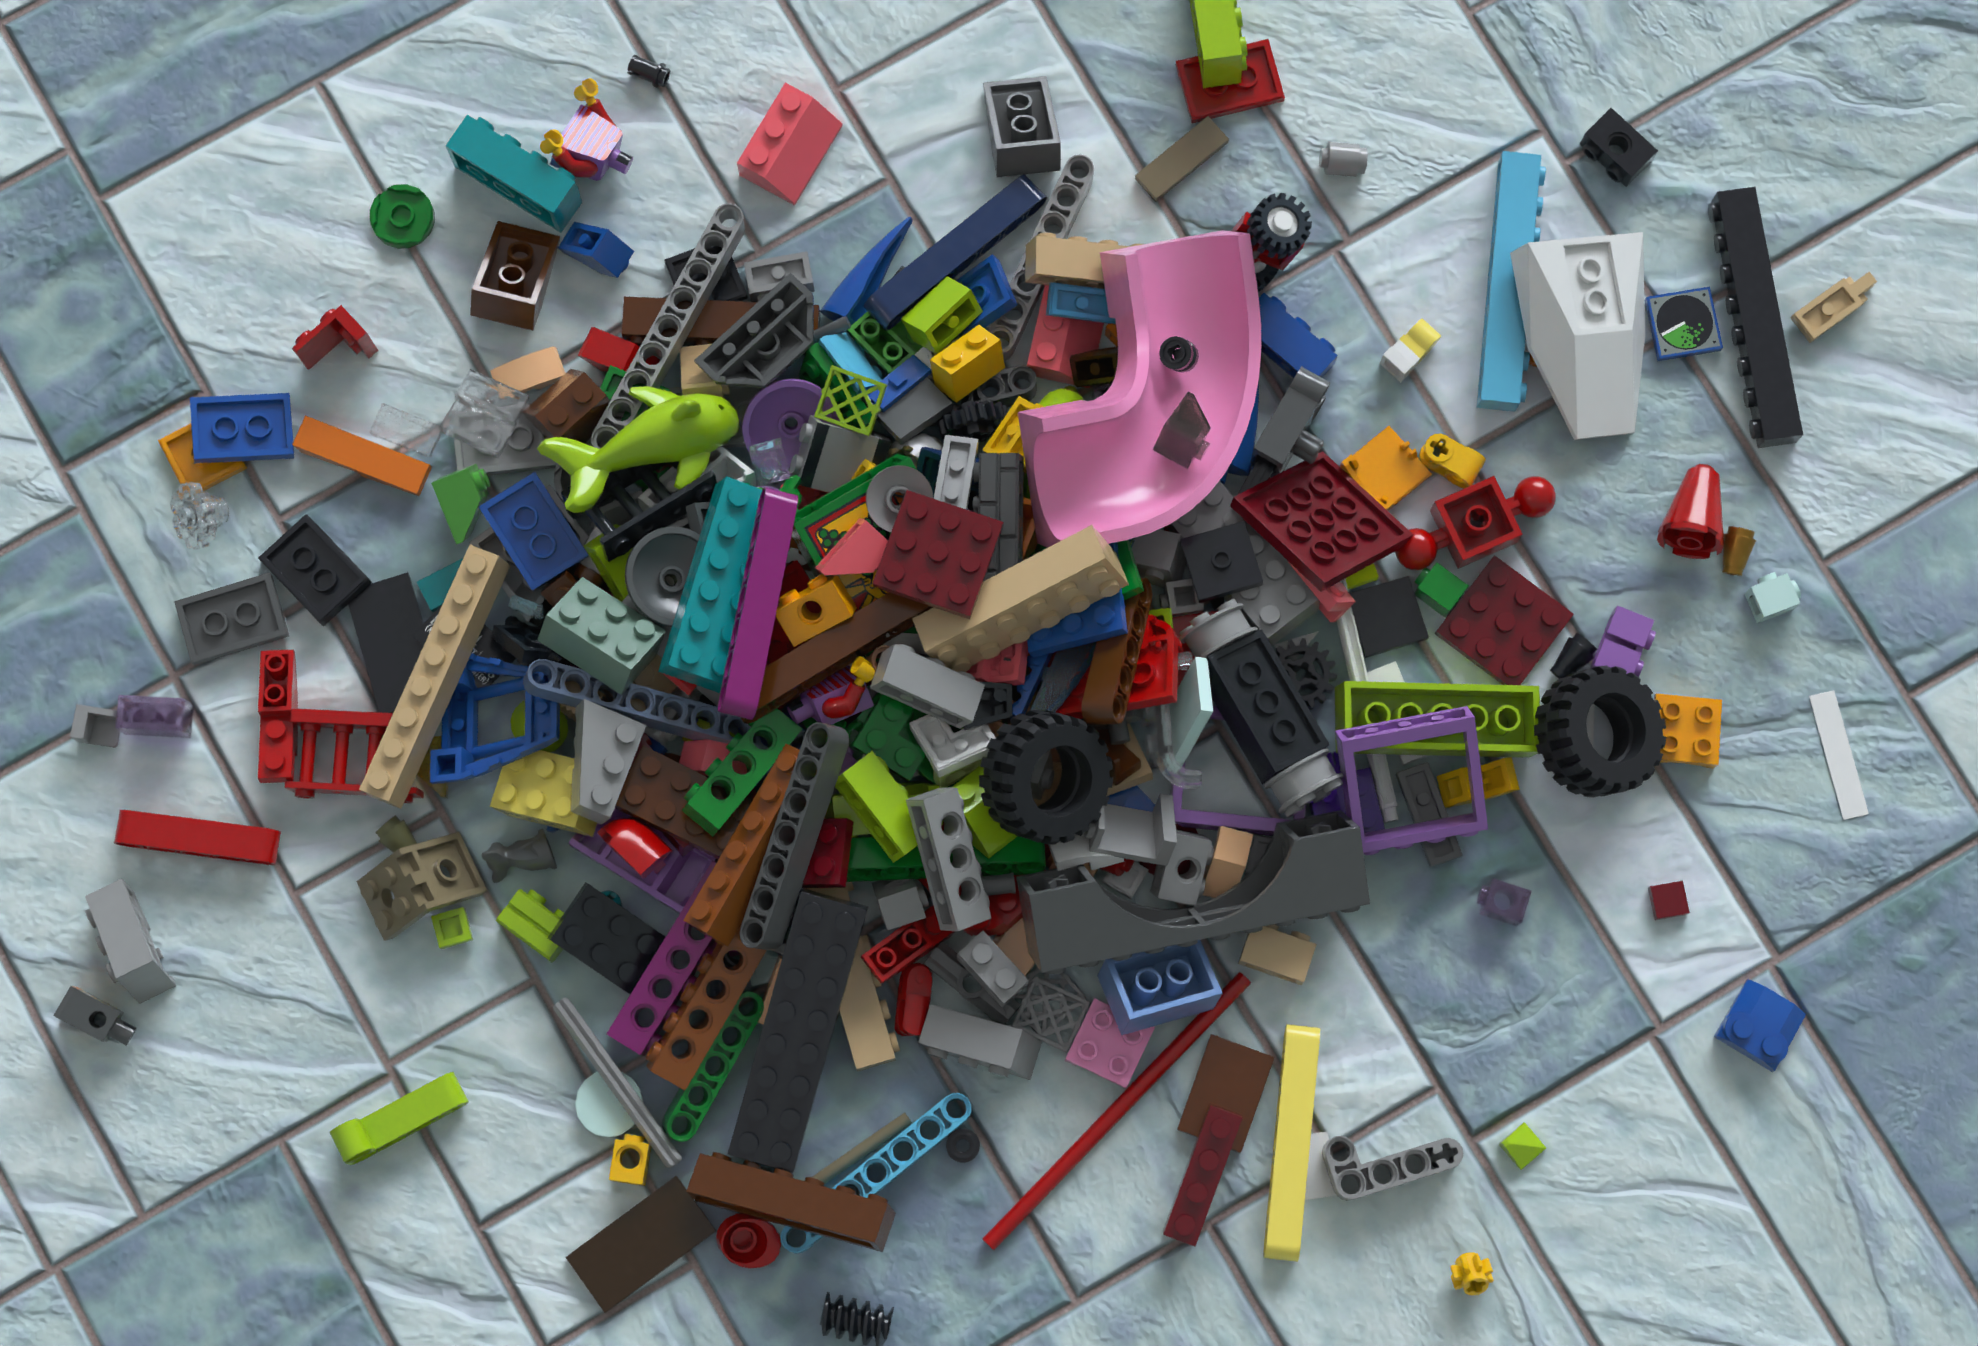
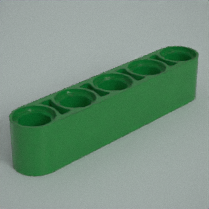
M748 990L742 992L686 1090L678 1089L662 1119V1128L672 1139L684 1142L691 1139L697 1132L763 1013L764 1002L757 993ZM751 997L754 1003L753 1009L750 1013L742 1015L739 1011V1003L743 998ZM728 1027H735L737 1031L736 1040L731 1044H725L722 1040L723 1031ZM712 1056H717L720 1059V1068L717 1072L708 1074L705 1069L706 1061ZM695 1086H701L704 1090L703 1099L695 1104L690 1103L688 1098L690 1090ZM679 1116L686 1117V1129L681 1133H673V1120Z

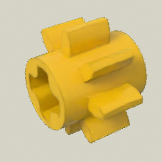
M1464 1253L1456 1259L1455 1265L1450 1266L1452 1272L1451 1279L1455 1290L1463 1287L1465 1294L1479 1295L1487 1290L1489 1283L1494 1281L1491 1274L1493 1269L1489 1258L1480 1260L1478 1253Z

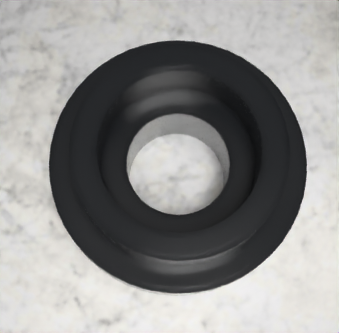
M965 1128L953 1131L946 1141L947 1153L953 1160L960 1163L973 1160L980 1149L977 1135ZM965 1139L969 1142L970 1147L966 1152L957 1150L956 1144L959 1140Z

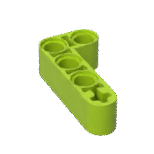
M450 1072L362 1119L355 1118L337 1126L329 1133L344 1163L354 1165L468 1104L469 1101L454 1072Z

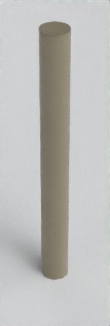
M904 1112L811 1178L818 1179L826 1184L911 1125V1120Z

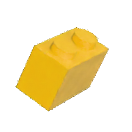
M977 325L930 359L935 386L956 403L1005 368L1001 340L980 325Z

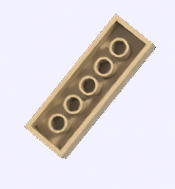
M1090 525L985 580L970 619L932 608L914 617L913 622L924 651L931 658L941 660L945 663V667L951 670L966 672L979 661L993 658L1003 649L1026 641L1031 634L1043 628H1051L1057 625L1065 616L1071 613L1082 612L1090 604L1104 597H1111L1117 594L1121 588L1129 585L1116 552L1093 525Z

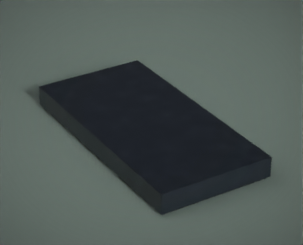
M408 572L371 583L348 604L380 713H394L424 647L413 637V634L424 622Z

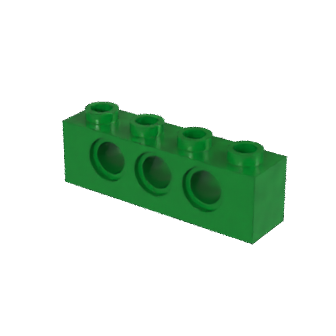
M778 708L757 721L748 724L751 728L744 736L738 732L726 746V749L730 751L726 758L721 761L717 757L704 772L709 776L705 783L700 786L696 782L683 797L688 803L682 811L710 835L714 836L773 766L785 744L790 745L802 731L801 727ZM753 737H763L768 743V749L757 748L754 745ZM732 762H743L747 767V774L736 773L733 770ZM711 787H722L726 792V799H716L711 793Z

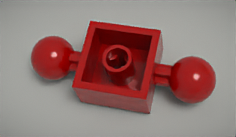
M1495 476L1487 478L1435 501L1430 512L1438 529L1430 533L1419 528L1409 529L1413 537L1402 548L1395 551L1396 557L1405 568L1422 570L1433 563L1438 550L1447 547L1457 568H1462L1516 544L1523 534L1515 516L1523 514L1529 518H1540L1547 515L1555 505V489L1545 478L1531 476L1523 479L1517 485L1514 496L1505 499ZM1471 518H1473L1475 522H1482L1480 528L1475 527L1470 523Z

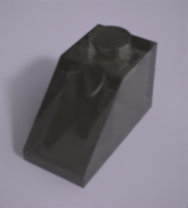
M1189 391L1164 424L1153 447L1154 451L1186 469L1190 467L1195 458L1201 461L1210 445L1206 438L1211 427L1194 394Z

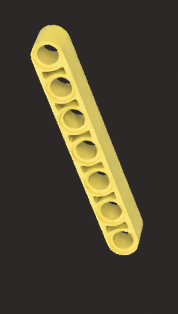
M1290 1024L1285 1026L1263 1257L1267 1259L1294 1262L1299 1260L1320 1044V1028Z

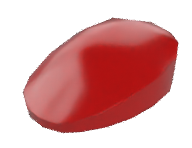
M737 1213L726 1218L717 1230L716 1241L718 1248L730 1262L740 1267L761 1268L771 1264L779 1255L781 1248L780 1234L769 1221Z

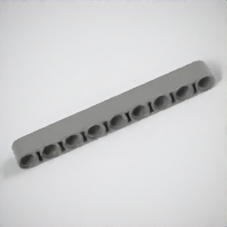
M732 203L723 204L713 214L591 436L592 447L600 449L599 445L602 441L612 439L620 430L648 409L649 406L629 395V390L638 383L660 388L744 235L743 212L737 205ZM727 219H735L737 221L736 225L732 227H725L722 223ZM712 246L722 248V251L718 254L706 252ZM697 273L707 275V278L702 282H696L691 279ZM686 300L692 303L688 309L682 310L676 307L681 301ZM667 328L677 330V333L672 337L661 335L662 331ZM656 355L662 358L656 365L646 363V360L651 356ZM621 411L631 413V416L625 421L614 419L617 413Z

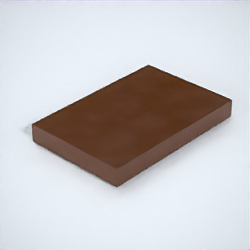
M1211 1034L1177 1130L1197 1137L1209 1103L1242 1115L1243 1119L1231 1149L1241 1153L1275 1057Z

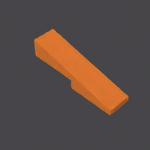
M306 415L292 444L303 454L355 471L362 477L416 496H420L432 469L430 464Z

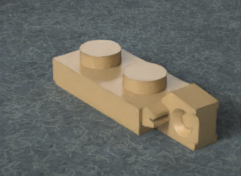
M1870 272L1855 282L1851 277L1843 278L1794 313L1790 318L1809 343H1811L1859 309L1868 300L1864 293L1871 289L1877 283V280Z

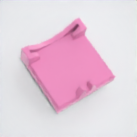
M1094 998L1065 1061L1075 1066L1078 1065L1126 1089L1155 1027L1121 1036L1110 1006Z

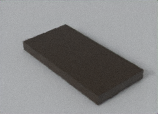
M678 1176L672 1178L565 1257L604 1313L610 1311L716 1232V1229L701 1208L686 1192L687 1189Z

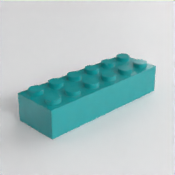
M727 476L715 484L658 672L720 693L762 489Z

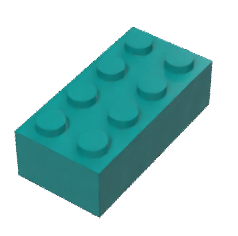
M466 115L445 145L454 167L562 233L582 204L579 188L574 181L576 178L564 168L559 167L556 170L548 165V160L540 153L525 151L521 148V143L511 135L505 134L503 137L493 131L495 129L494 126L485 119L478 117L475 120L471 116Z

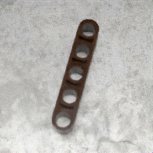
M1141 578L1144 592L1124 600L1128 633L1096 641L1081 707L1083 720L1087 725L1119 724L1124 721L1152 602V587L1147 578Z

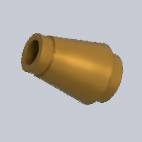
M1728 527L1727 534H1724L1723 573L1742 576L1756 542L1753 539L1754 531L1740 527Z

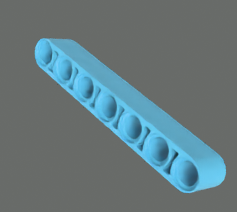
M952 1093L946 1096L832 1189H836L838 1185L845 1187L853 1185L859 1189L860 1196L868 1198L869 1194L876 1195L946 1139L953 1131L966 1123L972 1112L969 1099L960 1093ZM953 1100L962 1101L966 1106V1112L960 1118H952L947 1113V1105ZM927 1121L935 1122L940 1128L939 1135L933 1140H927L920 1134L921 1126ZM905 1142L910 1144L913 1148L912 1157L907 1161L897 1160L894 1156L895 1147L899 1143ZM874 1164H881L886 1168V1177L879 1183L871 1182L867 1177L868 1169ZM785 1226L781 1232V1243L789 1252L797 1254L807 1251L824 1236L804 1231L806 1234L805 1243L800 1247L794 1248L787 1241L788 1233L794 1228Z

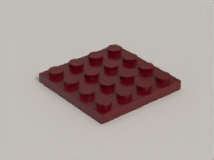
M1323 451L1318 453L1313 464L1303 461L1234 496L1230 507L1320 592L1399 550L1413 537V534Z

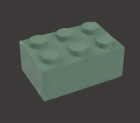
M582 577L546 615L538 641L622 695L656 657L666 631Z

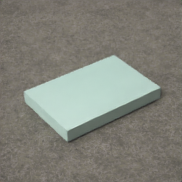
M1194 658L1177 689V702L1170 703L1162 716L1168 771L1178 772L1182 768L1213 713L1208 661L1206 658Z

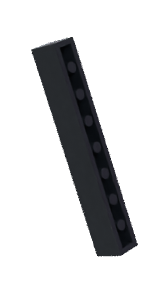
M1756 187L1719 191L1715 194L1711 203L1708 204V216L1711 223L1715 222L1717 233L1714 235L1716 253H1721L1720 279L1722 284L1727 285L1728 295L1725 299L1728 315L1733 316L1734 326L1731 329V336L1734 346L1738 345L1740 357L1737 360L1738 373L1740 377H1744L1746 388L1743 390V399L1746 408H1750L1752 420L1749 421L1750 435L1752 439H1756L1758 448L1797 443L1803 436V430Z

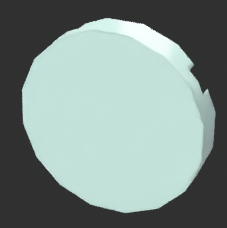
M596 1072L585 1079L577 1092L575 1102L577 1116L583 1126L595 1135L607 1138L623 1135L633 1129L636 1124L601 1075ZM622 1072L624 1077L627 1079L629 1084L632 1086L634 1091L637 1093V1095L643 1102L641 1090L637 1083L634 1081V1079H632L631 1077Z

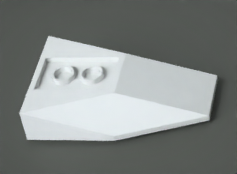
M1643 232L1528 242L1511 252L1510 256L1527 347L1573 439L1582 440L1635 433L1645 341Z

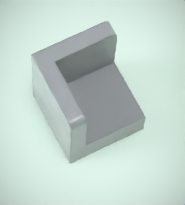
M76 704L70 737L79 743L115 748L118 746L123 715L112 709Z

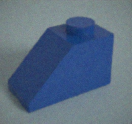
M575 221L558 246L560 251L598 273L618 278L629 265V259L634 253L633 249L609 229Z

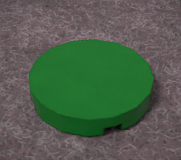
M408 184L388 187L382 194L379 193L370 208V224L376 236L384 244L397 249L411 248L422 243L430 235L435 223V211L429 198L419 188Z

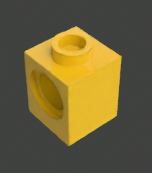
M625 1134L624 1140L615 1139L609 1174L610 1181L646 1186L652 1147L650 1144L644 1143L645 1137ZM629 1150H636L640 1156L638 1165L632 1169L625 1168L622 1163L623 1155Z

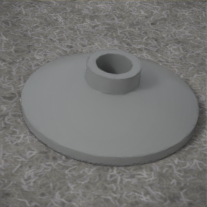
M902 465L891 466L880 471L870 482L866 493V507L875 524L888 532H892L902 502L898 505L893 504L892 496L896 492H900L903 499L907 490L933 498L932 488L926 477L918 470Z

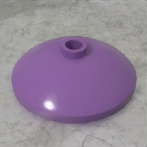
M784 379L773 382L766 388H762L751 399L744 413L742 431L748 452L760 466L778 475L792 476V473H790L791 460L795 454L798 455L802 443L799 441V436L803 424L808 423L810 415H815L822 395V389L819 386L800 379ZM829 396L825 399L822 408L823 412L833 407ZM836 411L827 415L829 418L840 421ZM792 417L797 420V424L794 427H788L785 421ZM819 419V420L822 421L823 423H827V424H831V425L838 426V425H836V424H833V423L827 422V421H825V420ZM773 441L772 448L757 450L758 448L768 445L767 443Z

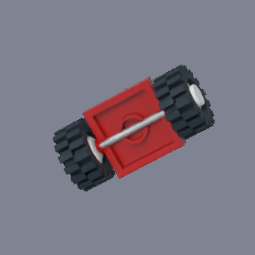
M1275 193L1269 195L1267 199L1264 198L1251 214L1246 212L1231 230L1233 232L1250 233L1258 292L1263 290L1272 281L1279 269L1283 271L1301 251L1311 233L1309 230L1312 227V221H1307L1311 216L1309 211L1303 213L1301 210L1305 205L1302 202L1298 206L1294 204L1296 197L1292 195L1288 200H1285L1286 193H1280L1277 198Z

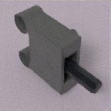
M1301 366L1253 448L1250 461L1253 468L1238 494L1269 479L1270 476L1273 477L1283 472L1293 454L1310 464L1315 462L1324 441L1308 433L1307 430L1326 399L1324 395L1330 385L1329 381Z

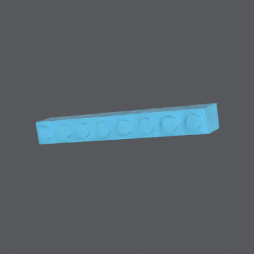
M1503 151L1498 161L1476 408L1515 412L1520 402H1525L1527 383H1522L1523 371L1528 370L1530 352L1525 351L1526 336L1510 253L1528 242L1540 241V228H1536L1535 224L1536 216H1541L1543 208V197H1538L1539 186L1544 185L1546 167L1541 166V155Z

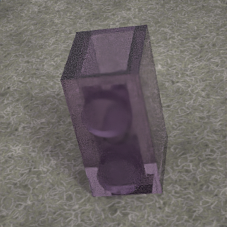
M119 695L115 728L125 735L191 738L194 705L185 698Z

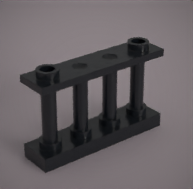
M679 461L646 464L609 473L602 495L592 508L579 513L566 511L573 520L582 514H587L604 535L600 538V543L606 560L610 562L618 556L625 555L650 532L665 528L687 514L685 506L693 503L710 502L715 484H717L715 473L711 470L671 494L653 471L666 463H670L677 471ZM641 479L660 501L646 511H643L625 490V488ZM570 487L561 491L564 503L569 496ZM613 496L632 518L618 528H615L597 507V505Z

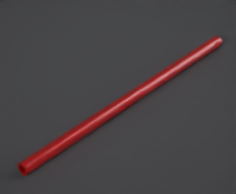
M1238 972L1222 989L1223 994L1214 1009L1199 1013L982 1238L992 1250H995L1246 990L1251 984L1250 980L1244 974Z

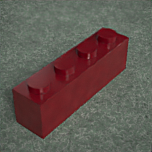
M1209 1103L1164 1225L1163 1235L1194 1247L1196 1246L1243 1119L1242 1115Z

